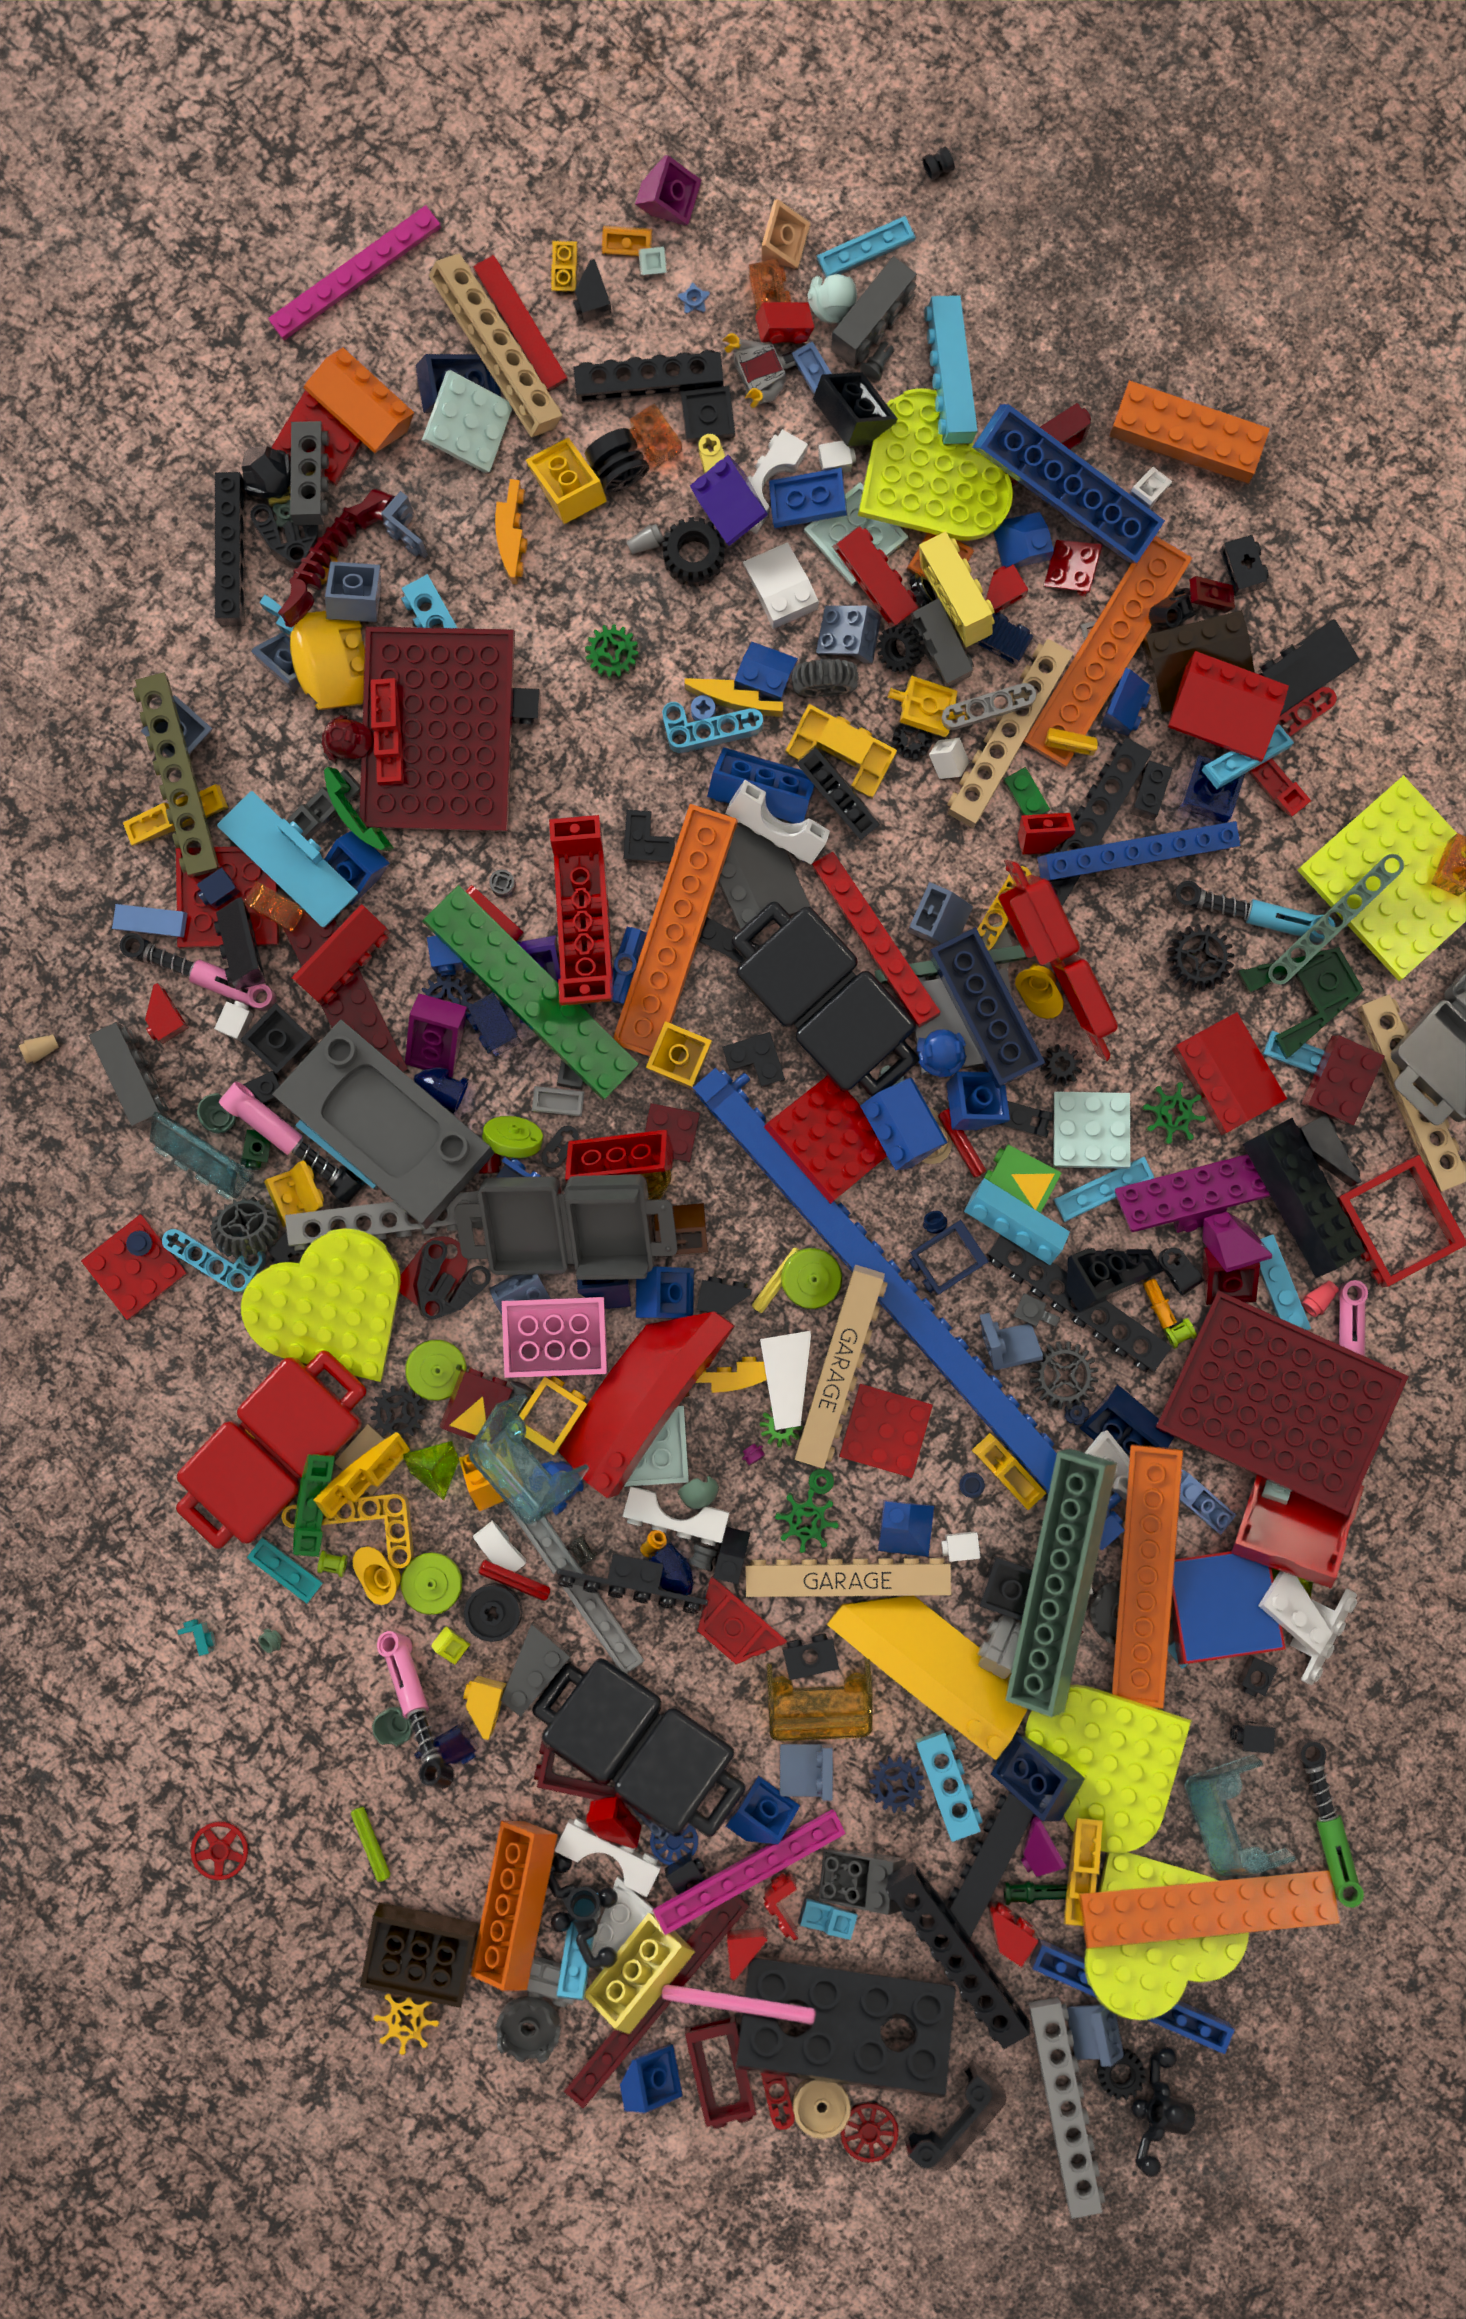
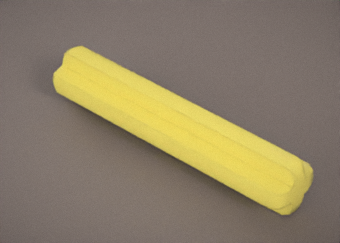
M794 1247L752 1303V1307L759 1313L764 1312L782 1287L781 1273L783 1266L792 1254L799 1251L798 1248Z

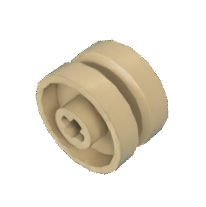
M804 2079L798 2084L793 2095L792 2106L796 2122L802 2131L813 2138L820 2139L830 2138L841 2132L850 2118L851 2109L844 2086L838 2083ZM819 2103L826 2104L823 2107L824 2110H818L817 2105Z

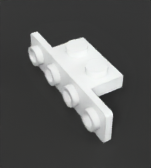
M1346 1588L1335 1611L1312 1600L1332 1632V1636L1320 1654L1314 1655L1293 1637L1290 1646L1312 1657L1301 1678L1303 1682L1311 1686L1314 1681L1317 1682L1323 1672L1321 1667L1325 1659L1330 1658L1334 1651L1333 1643L1336 1637L1340 1636L1344 1631L1346 1625L1344 1621L1348 1613H1351L1357 1604V1594Z

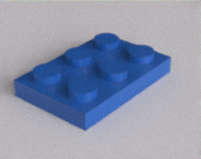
M842 467L769 480L774 528L847 516Z

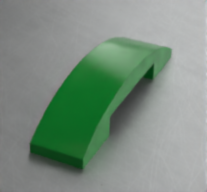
M332 767L324 769L329 797L336 812L346 826L357 837L372 847L383 851L393 850L394 847L381 829L374 827L368 829L344 794L351 787L338 769Z
M308 1454L296 1507L293 1555L319 1557L323 1535L321 1530L323 1513L314 1502V1499L324 1490L328 1482H331L334 1456Z

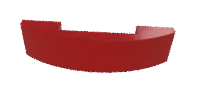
M1272 758L1248 771L1264 792L1290 817H1293L1311 802L1296 782L1292 783Z

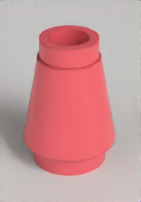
M1327 1281L1304 1296V1301L1301 1303L1302 1307L1313 1317L1323 1315L1339 1292L1338 1287L1333 1282Z

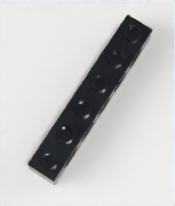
M705 350L701 354L682 352L670 357L655 355L650 359L632 357L627 361L620 362L611 359L600 364L582 362L578 366H573L578 404L681 394V391L724 386L721 352H715L714 350ZM695 367H700L704 371L700 374H694L691 370ZM670 370H677L679 374L676 376H669L667 372ZM646 372H652L653 374H655L654 377L650 379H646L643 377V374ZM623 374L630 376L627 381H620L618 379ZM597 377H603L606 379L601 384H597L594 382V379Z
M215 472V619L221 627L245 626V490L242 486V475L240 472Z

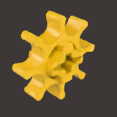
M387 1994L385 1999L392 2006L390 2014L384 2017L374 2016L376 2022L385 2021L389 2026L388 2034L380 2038V2043L384 2045L392 2037L399 2038L401 2041L399 2053L401 2055H406V2044L411 2039L419 2040L421 2046L427 2048L428 2043L422 2038V2030L430 2025L434 2027L439 2026L437 2020L428 2021L424 2016L425 2009L432 2005L433 2002L425 2001L422 2005H416L413 2003L412 1998L407 1997L404 2002L396 2003L392 1996ZM409 2006L412 2007V2009L405 2010L404 2007ZM400 2011L407 2017L413 2016L410 2022L414 2031L407 2026L401 2027L400 2024L403 2020L399 2014ZM396 2015L395 2024L393 2025V2017ZM421 2018L420 2026L418 2027V2019ZM402 2032H407V2033H409V2035H408V2036H402L401 2033H402Z

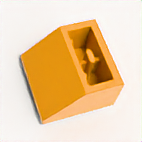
M506 1438L459 1458L468 1492L479 1512L526 1492L521 1473Z

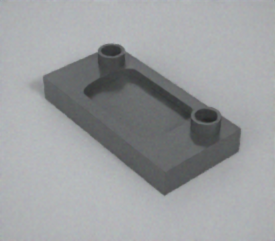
M341 1019L272 1094L285 1108L426 1230L495 1154L486 1142Z

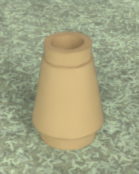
M53 1034L24 1040V1043L19 1045L26 1063L32 1061L36 1063L59 1048Z

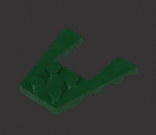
M1340 947L1319 951L1295 974L1317 1015L1274 1037L1285 1059L1292 1056L1364 991ZM1306 956L1293 957L1291 959L1296 963L1304 961ZM1273 963L1258 965L1250 969H1241L1237 972L1249 994L1273 983L1268 975L1269 968ZM1277 966L1273 969L1272 975L1274 979L1279 980L1287 975V970L1283 966Z

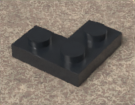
M626 810L624 861L671 862L674 853L675 837L650 836L651 811Z
M770 1032L722 1047L729 1071L754 1064L761 1088L785 1080Z

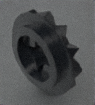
M918 573L913 574L910 578V585L918 604L923 607L936 600L928 580Z
M903 723L896 727L893 734V746L902 757L918 759L924 756L931 748V732ZM918 731L917 740L919 743L913 742L906 747L909 739L906 734L913 735Z

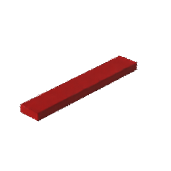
M495 255L474 265V272L516 342L520 345L523 354L534 367L535 373L541 382L546 386L547 391L549 392L568 381L565 372Z

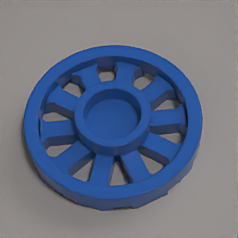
M689 1824L682 1835L678 1837L670 1835L663 1843L651 1833V1850L654 1856L666 1865L676 1862L672 1860L673 1852H676L677 1860L683 1857L681 1849L687 1854L691 1852L694 1856L698 1847L696 1829ZM689 1832L693 1833V1837H684ZM684 1843H693V1849L689 1848ZM656 1844H664L659 1849L655 1847ZM668 1850L667 1857L663 1858L661 1854Z

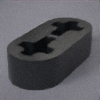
M561 1127L545 1147L541 1159L546 1167L557 1169L566 1161L568 1142L563 1147L560 1146L564 1140L562 1133L572 1131L574 1132L572 1135L574 1140H579V1133L574 1127ZM557 1148H560L561 1150L557 1154L559 1161L557 1163L553 1161L549 1164V1158L546 1156L547 1153H554Z

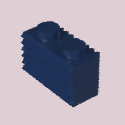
M1001 613L992 614L995 622L992 625L993 634L975 644L1018 666L1033 639V635L1030 634L1031 631L1027 627L1020 624L1016 627L1008 622L1009 619Z

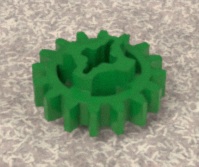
M616 624L612 625L611 630H608L603 625V632L600 633L595 629V638L588 637L587 639L591 646L585 647V652L590 654L586 656V661L593 662L590 668L592 671L598 669L599 677L607 673L608 680H611L613 674H616L618 679H620L622 671L627 674L630 673L629 665L636 666V661L633 658L639 657V652L634 650L638 647L637 641L631 642L634 638L632 633L625 635V627L618 631ZM612 637L619 638V639H621V640H623V641H620V642H619V641L613 639ZM604 640L602 646L597 648V645ZM608 644H610L611 648H613V650L615 651V660H613V657L609 653ZM628 653L626 660L620 664L622 657ZM605 662L611 665V667L605 666L601 663Z

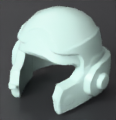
M834 274L828 276L822 284L823 278L819 276L814 277L807 295L811 309L825 323H840L857 300V290L853 279Z

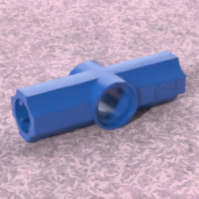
M626 927L618 955L614 960L613 1000L611 1002L624 1005L647 935L646 932L640 929ZM621 961H631L633 964L632 968L626 972L619 969Z

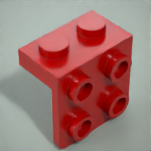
M781 1871L772 1877V1883L765 1887L764 1905L771 1916L777 1915L778 1922L780 1923L778 1926L786 1938L790 1936L793 1941L799 1939L797 1927L780 1903L781 1900L797 1890L796 1879L791 1871L787 1873Z

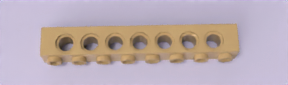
M460 253L435 261L429 274L430 279L531 438L555 429L563 416L559 406L555 404L549 395L546 386L535 373L534 367L523 354L520 345L516 343L509 332L508 326L502 321L494 304L490 302L483 291L482 285L471 272L469 265L464 261Z
M1048 638L1044 645L1039 643L1032 657L1036 658L1032 666L1027 664L1020 676L1023 679L1022 683H1028L1038 688L1039 693L1036 694L1034 703L1030 707L1025 708L1027 711L1025 716H1019L1012 712L996 718L999 724L995 730L990 728L984 739L987 745L983 751L978 749L971 762L975 766L971 773L968 771L964 773L959 783L963 787L958 794L954 792L947 803L950 807L948 815L974 829L1071 660L1073 652ZM1046 664L1050 667L1051 672L1047 674L1042 673L1038 666ZM1021 690V694L1013 698V693H1010L1012 705H1016L1014 702L1019 698H1024L1025 701H1028V697L1031 694ZM1011 728L1015 735L1013 737H1006L1003 735L1002 729ZM999 749L1003 757L999 759L993 758L990 755V750ZM986 770L990 773L991 778L982 780L978 777L977 772ZM969 791L975 792L978 795V800L969 801L965 793Z
M1388 994L1356 1008L1374 1051L1385 1056L1381 1068L1416 1150L1439 1192L1466 1182V1162L1461 1161L1458 1151H1460L1459 1145L1454 1137L1451 1138L1448 1131L1450 1127L1448 1119L1446 1118L1441 1125H1433L1430 1121L1427 1123L1422 1121L1420 1112L1394 1086V1082L1401 1072L1400 1068L1391 1059L1392 1050L1390 1042L1394 1040L1399 1043L1409 1032L1407 1024L1404 1021L1402 1022L1399 1017L1400 1009L1397 1001ZM1381 1017L1389 1020L1390 1028L1388 1030L1381 1027ZM1415 1082L1413 1083V1085H1414L1431 1103H1433L1435 1106L1438 1105V1104H1437L1434 1100H1432ZM1431 1133L1439 1136L1440 1142L1438 1146L1431 1143ZM1442 1156L1449 1159L1450 1165L1448 1169H1444L1440 1165V1158Z

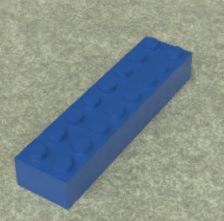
M1000 404L972 447L1127 562L1137 563L1165 522L1164 519L1009 404Z

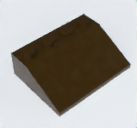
M1242 610L1145 635L1141 643L1161 714L1173 711L1185 667L1195 651L1255 673L1249 633Z
M379 1902L372 1918L360 1987L461 2008L479 1923Z

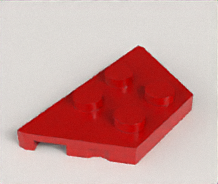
M713 1576L710 1578L705 1600H709L708 1606L702 1610L697 1631L733 1663L737 1665L787 1642V1639L720 1581L713 1578Z

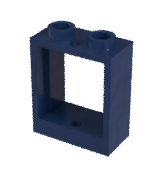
M962 1220L957 1221L910 1252L911 1258L908 1260L916 1273L920 1271L924 1276L925 1280L922 1283L930 1294L934 1292L936 1296L989 1262ZM952 1232H955L975 1263L939 1286L919 1257V1254Z

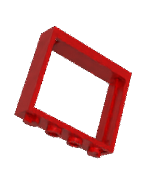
M1420 1155L1414 1156L1337 1196L1338 1202L1349 1218L1354 1231L1360 1238L1366 1251L1360 1256L1365 1263H1369L1373 1270L1370 1272L1372 1278H1375L1377 1284H1380L1382 1288L1389 1287L1466 1246L1465 1237ZM1409 1169L1450 1245L1390 1275L1350 1200Z

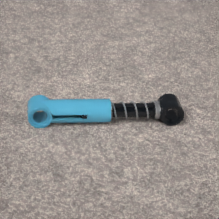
M1193 881L1181 882L1172 893L1173 904L1179 909H1202L1205 907L1211 909L1212 912L1217 910L1221 911L1222 914H1232L1233 917H1244L1248 924L1299 937L1307 932L1323 916L1254 899L1247 903L1246 900L1238 901L1235 897L1231 899L1226 898L1223 894L1220 896L1214 895L1212 891L1207 893V891L1203 890L1202 887H1199ZM1181 890H1188L1192 895V900H1184L1180 895ZM1328 917L1329 924L1335 927L1334 920ZM1316 930L1311 932L1309 937L1310 941L1314 943H1321L1325 938L1324 935L1318 934Z

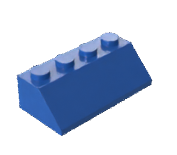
M723 747L712 773L707 797L718 802L730 803L743 781L747 780L766 792V806L774 817L784 819L793 824L805 820L815 785L802 770Z

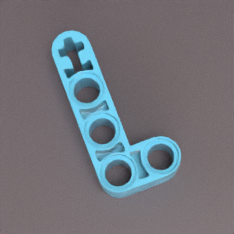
M667 703L662 711L670 748L676 753H685L756 736L763 728V716L759 710L754 708L687 723L684 708L680 703ZM671 711H677L680 713V718L672 721L667 718V715ZM753 718L754 722H756V726L751 727V724L748 723V719ZM739 720H741L742 730H739ZM726 723H730L735 729L730 733L722 731L721 727ZM701 729H707L711 734L708 738L702 739L697 736V732ZM676 735H683L686 737V741L683 744H676L673 742V738Z
M177 1229L166 1231L162 1237L164 1248L235 1292H244L252 1278L263 1270L267 1262L265 1253L259 1251L257 1253L259 1261L255 1266H250L248 1258L246 1260L243 1256H240L233 1263L186 1232ZM172 1237H178V1240L187 1246L183 1248L182 1246L174 1245ZM199 1247L203 1255L200 1260L195 1261L192 1258V1252L195 1248ZM217 1261H221L224 1265V1269L220 1274H215L213 1271V1265ZM238 1274H242L245 1277V1283L240 1288H237L234 1284V1279Z

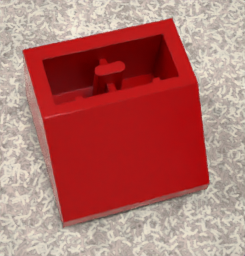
M990 1901L988 1910L996 1946L1002 1955L1022 1967L1039 1941L1035 1935L1036 1930L1023 1917L1020 1916L1019 1919H1016L1011 1910L1001 1902H998L996 1905Z

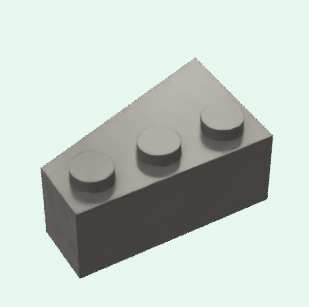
M938 598L912 612L910 625L913 626L912 630L917 629L919 631L917 636L923 637L924 640L920 641V644H925L923 651L941 684L950 688L972 675L974 663L968 653L965 654L961 639L954 631L940 599Z
M534 1621L529 1628L501 1699L519 1717L524 1714L572 1656L566 1648Z

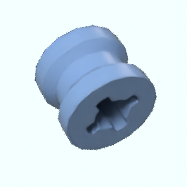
M701 695L692 701L691 715L694 721L715 717V703L709 696Z

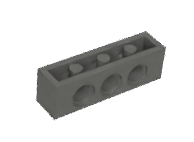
M321 421L291 422L290 515L294 525H324V515H328L329 512L328 501L324 500L325 492L329 491L328 477H325V469H329L328 454H325V446H329L328 431H324ZM309 448H315L313 452H306ZM309 471H315L313 475H305ZM315 494L313 498L305 499L307 495Z

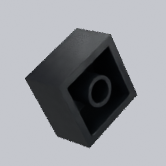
M276 1003L241 1038L260 1059L281 1077L316 1042L306 1030Z
M993 1555L977 1604L980 1607L1022 1621L1033 1569Z

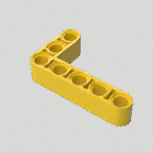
M401 1493L359 1497L355 1503L348 1500L345 1504H348L352 1509L351 1515L348 1518L343 1517L339 1510L332 1519L325 1517L322 1520V1525L384 1519L389 1563L393 1567L401 1569L414 1559L410 1506L408 1498ZM393 1498H398L402 1502L400 1512H395L391 1509L390 1502ZM373 1501L377 1505V1511L374 1515L366 1512V1502ZM297 1504L287 1506L282 1512V1521L289 1528H294L295 1523L290 1520L289 1513L292 1509H296ZM395 1524H401L404 1527L405 1534L403 1537H396L393 1534L392 1530ZM398 1549H402L407 1553L405 1563H400L396 1560L395 1553Z

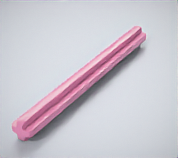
M664 1985L662 1990V1998L669 2001L813 2024L816 2016V2011L813 2008L673 1985Z

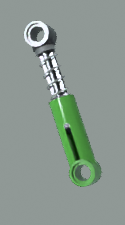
M1305 1738L1297 1744L1296 1755L1310 1777L1311 1783L1309 1785H1312L1314 1792L1312 1796H1315L1317 1803L1315 1808H1318L1320 1815L1316 1823L1334 1886L1335 1896L1344 1906L1354 1908L1363 1901L1364 1891L1359 1885L1342 1817L1335 1813L1337 1809L1332 1804L1333 1796L1330 1795V1784L1327 1783V1773L1324 1772L1326 1750L1316 1740ZM1314 1746L1316 1748V1755L1311 1759H1307L1306 1750ZM1352 1886L1353 1894L1349 1898H1344V1889Z

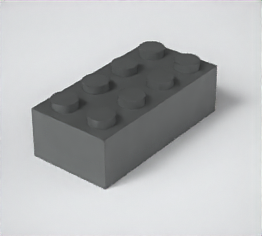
M893 256L833 330L831 352L853 368L859 362L861 364L864 363L870 354L869 349L874 343L878 345L885 335L884 330L888 325L893 326L900 317V310L904 306L908 307L914 300V291L917 287V284H915L917 273Z
M115 1022L88 1035L131 1126L144 1131L170 1118L167 1112L170 1110L169 1104L164 1096L160 1097L157 1088L160 1087L156 1077L153 1074L150 1075L146 1068L149 1065L148 1060L143 1052L139 1053L135 1045L138 1043V1039L133 1030H128L126 1026Z

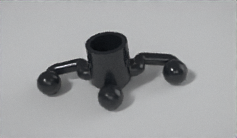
M558 1853L552 1860L548 1886L554 1897L563 1900L568 1913L556 1912L551 1918V1926L555 1931L562 1933L567 1931L571 1926V1922H573L578 1932L576 1944L586 1965L593 1969L601 1966L604 1968L612 1967L617 1962V1952L611 1947H603L599 1950L597 1957L594 1958L586 1940L592 1938L597 1933L598 1925L596 1921L600 1916L601 1907L611 1908L617 1903V1892L612 1888L606 1887L597 1894L590 1887H578L573 1884L561 1888L554 1873H566L572 1866V1860ZM581 1899H588L594 1904L595 1910L589 1916L580 1917L574 1914L573 1911L576 1902Z
M1164 2047L1154 2052L1150 2058V2085L1154 2090L1153 2098L1150 2101L1144 2098H1137L1131 2105V2111L1138 2119L1147 2118L1149 2122L1148 2131L1141 2137L1135 2159L1136 2166L1147 2177H1156L1161 2171L1159 2159L1153 2155L1147 2156L1151 2141L1159 2142L1163 2139L1165 2132L1186 2135L1192 2130L1195 2123V2110L1191 2102L1171 2097L1170 2087L1166 2083L1160 2082V2066L1165 2069L1172 2068L1177 2061L1175 2051L1169 2047Z

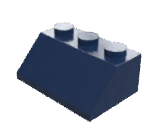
M1118 1384L1102 1399L1080 1426V1429L1093 1440L1101 1432L1108 1430L1129 1458L1131 1445L1168 1448L1174 1437L1156 1429L1159 1418Z

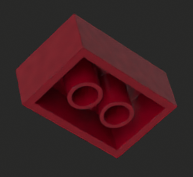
M1340 1035L1331 1036L1301 1105L1323 1115L1327 1114L1328 1117L1345 1125H1355L1385 1056Z

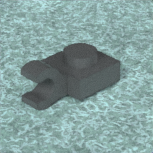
M1023 1293L1013 1315L1036 1327L1039 1320L1054 1327H1057L1060 1317L1044 1311L1047 1303Z

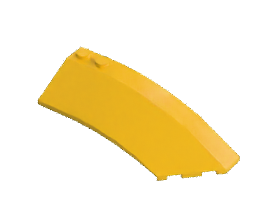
M915 1596L880 1598L860 1603H844L827 1623L831 1629L995 1760H997L1012 1740L1028 1710L1022 1706L1005 1701L1011 1673L1006 1679H1002L991 1671L989 1672L979 1667L978 1663L981 1656L977 1654L980 1648Z

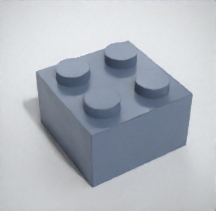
M330 562L325 593L327 619L377 622L382 587L380 565Z

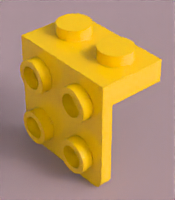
M304 1160L298 1162L290 1171L264 1181L283 1227H286L285 1215L319 1211L323 1207V1194L320 1189L316 1188L313 1181V1170Z

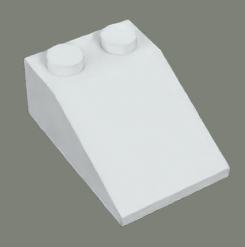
M788 542L743 562L772 629L818 610V598Z

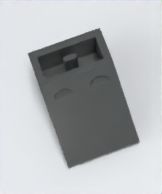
M824 1848L818 1901L885 1915L900 1912L901 1908L897 1902L891 1901L887 1895L888 1875L906 1865V1859L883 1854Z

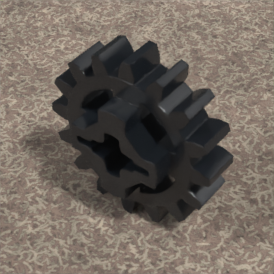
M395 1385L391 1386L390 1393L385 1389L381 1390L383 1397H375L374 1400L378 1405L371 1406L370 1408L376 1411V1415L370 1417L371 1420L378 1421L374 1428H382L381 1435L383 1437L388 1433L393 1435L396 1432L401 1435L403 1440L406 1439L407 1432L414 1436L415 1431L413 1428H422L419 1419H426V1416L420 1412L426 1406L419 1405L418 1403L422 1397H414L415 1392L412 1389L407 1393L406 1386L401 1385L399 1391H397ZM396 1395L403 1396L399 1400V1402L393 1403L388 1400L389 1398ZM411 1402L415 1410L414 1416L410 1414L409 1406ZM402 1406L401 1413L404 1416L397 1417L394 1420L395 1412L393 1408H400ZM382 1409L386 1411V1422L382 1418ZM401 1422L409 1425L402 1430L394 1429Z

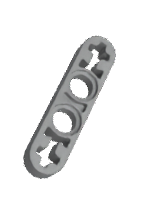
M1021 683L950 705L943 711L941 717L942 724L947 729L956 730L1028 708L1035 701L1036 690L1031 684ZM1021 690L1031 694L1028 697V701H1025L1024 698H1019L1015 700L1014 703L1016 705L1013 706L1012 697L1009 693H1013V698L1018 697L1021 694ZM1004 697L1008 702V706L1004 709H998L994 705V699ZM973 704H980L983 707L984 713L981 716L976 717L971 714L970 707ZM965 707V714L968 720H965V715L958 717L956 723H953L952 720H947L950 712H953L954 715L962 714V708Z

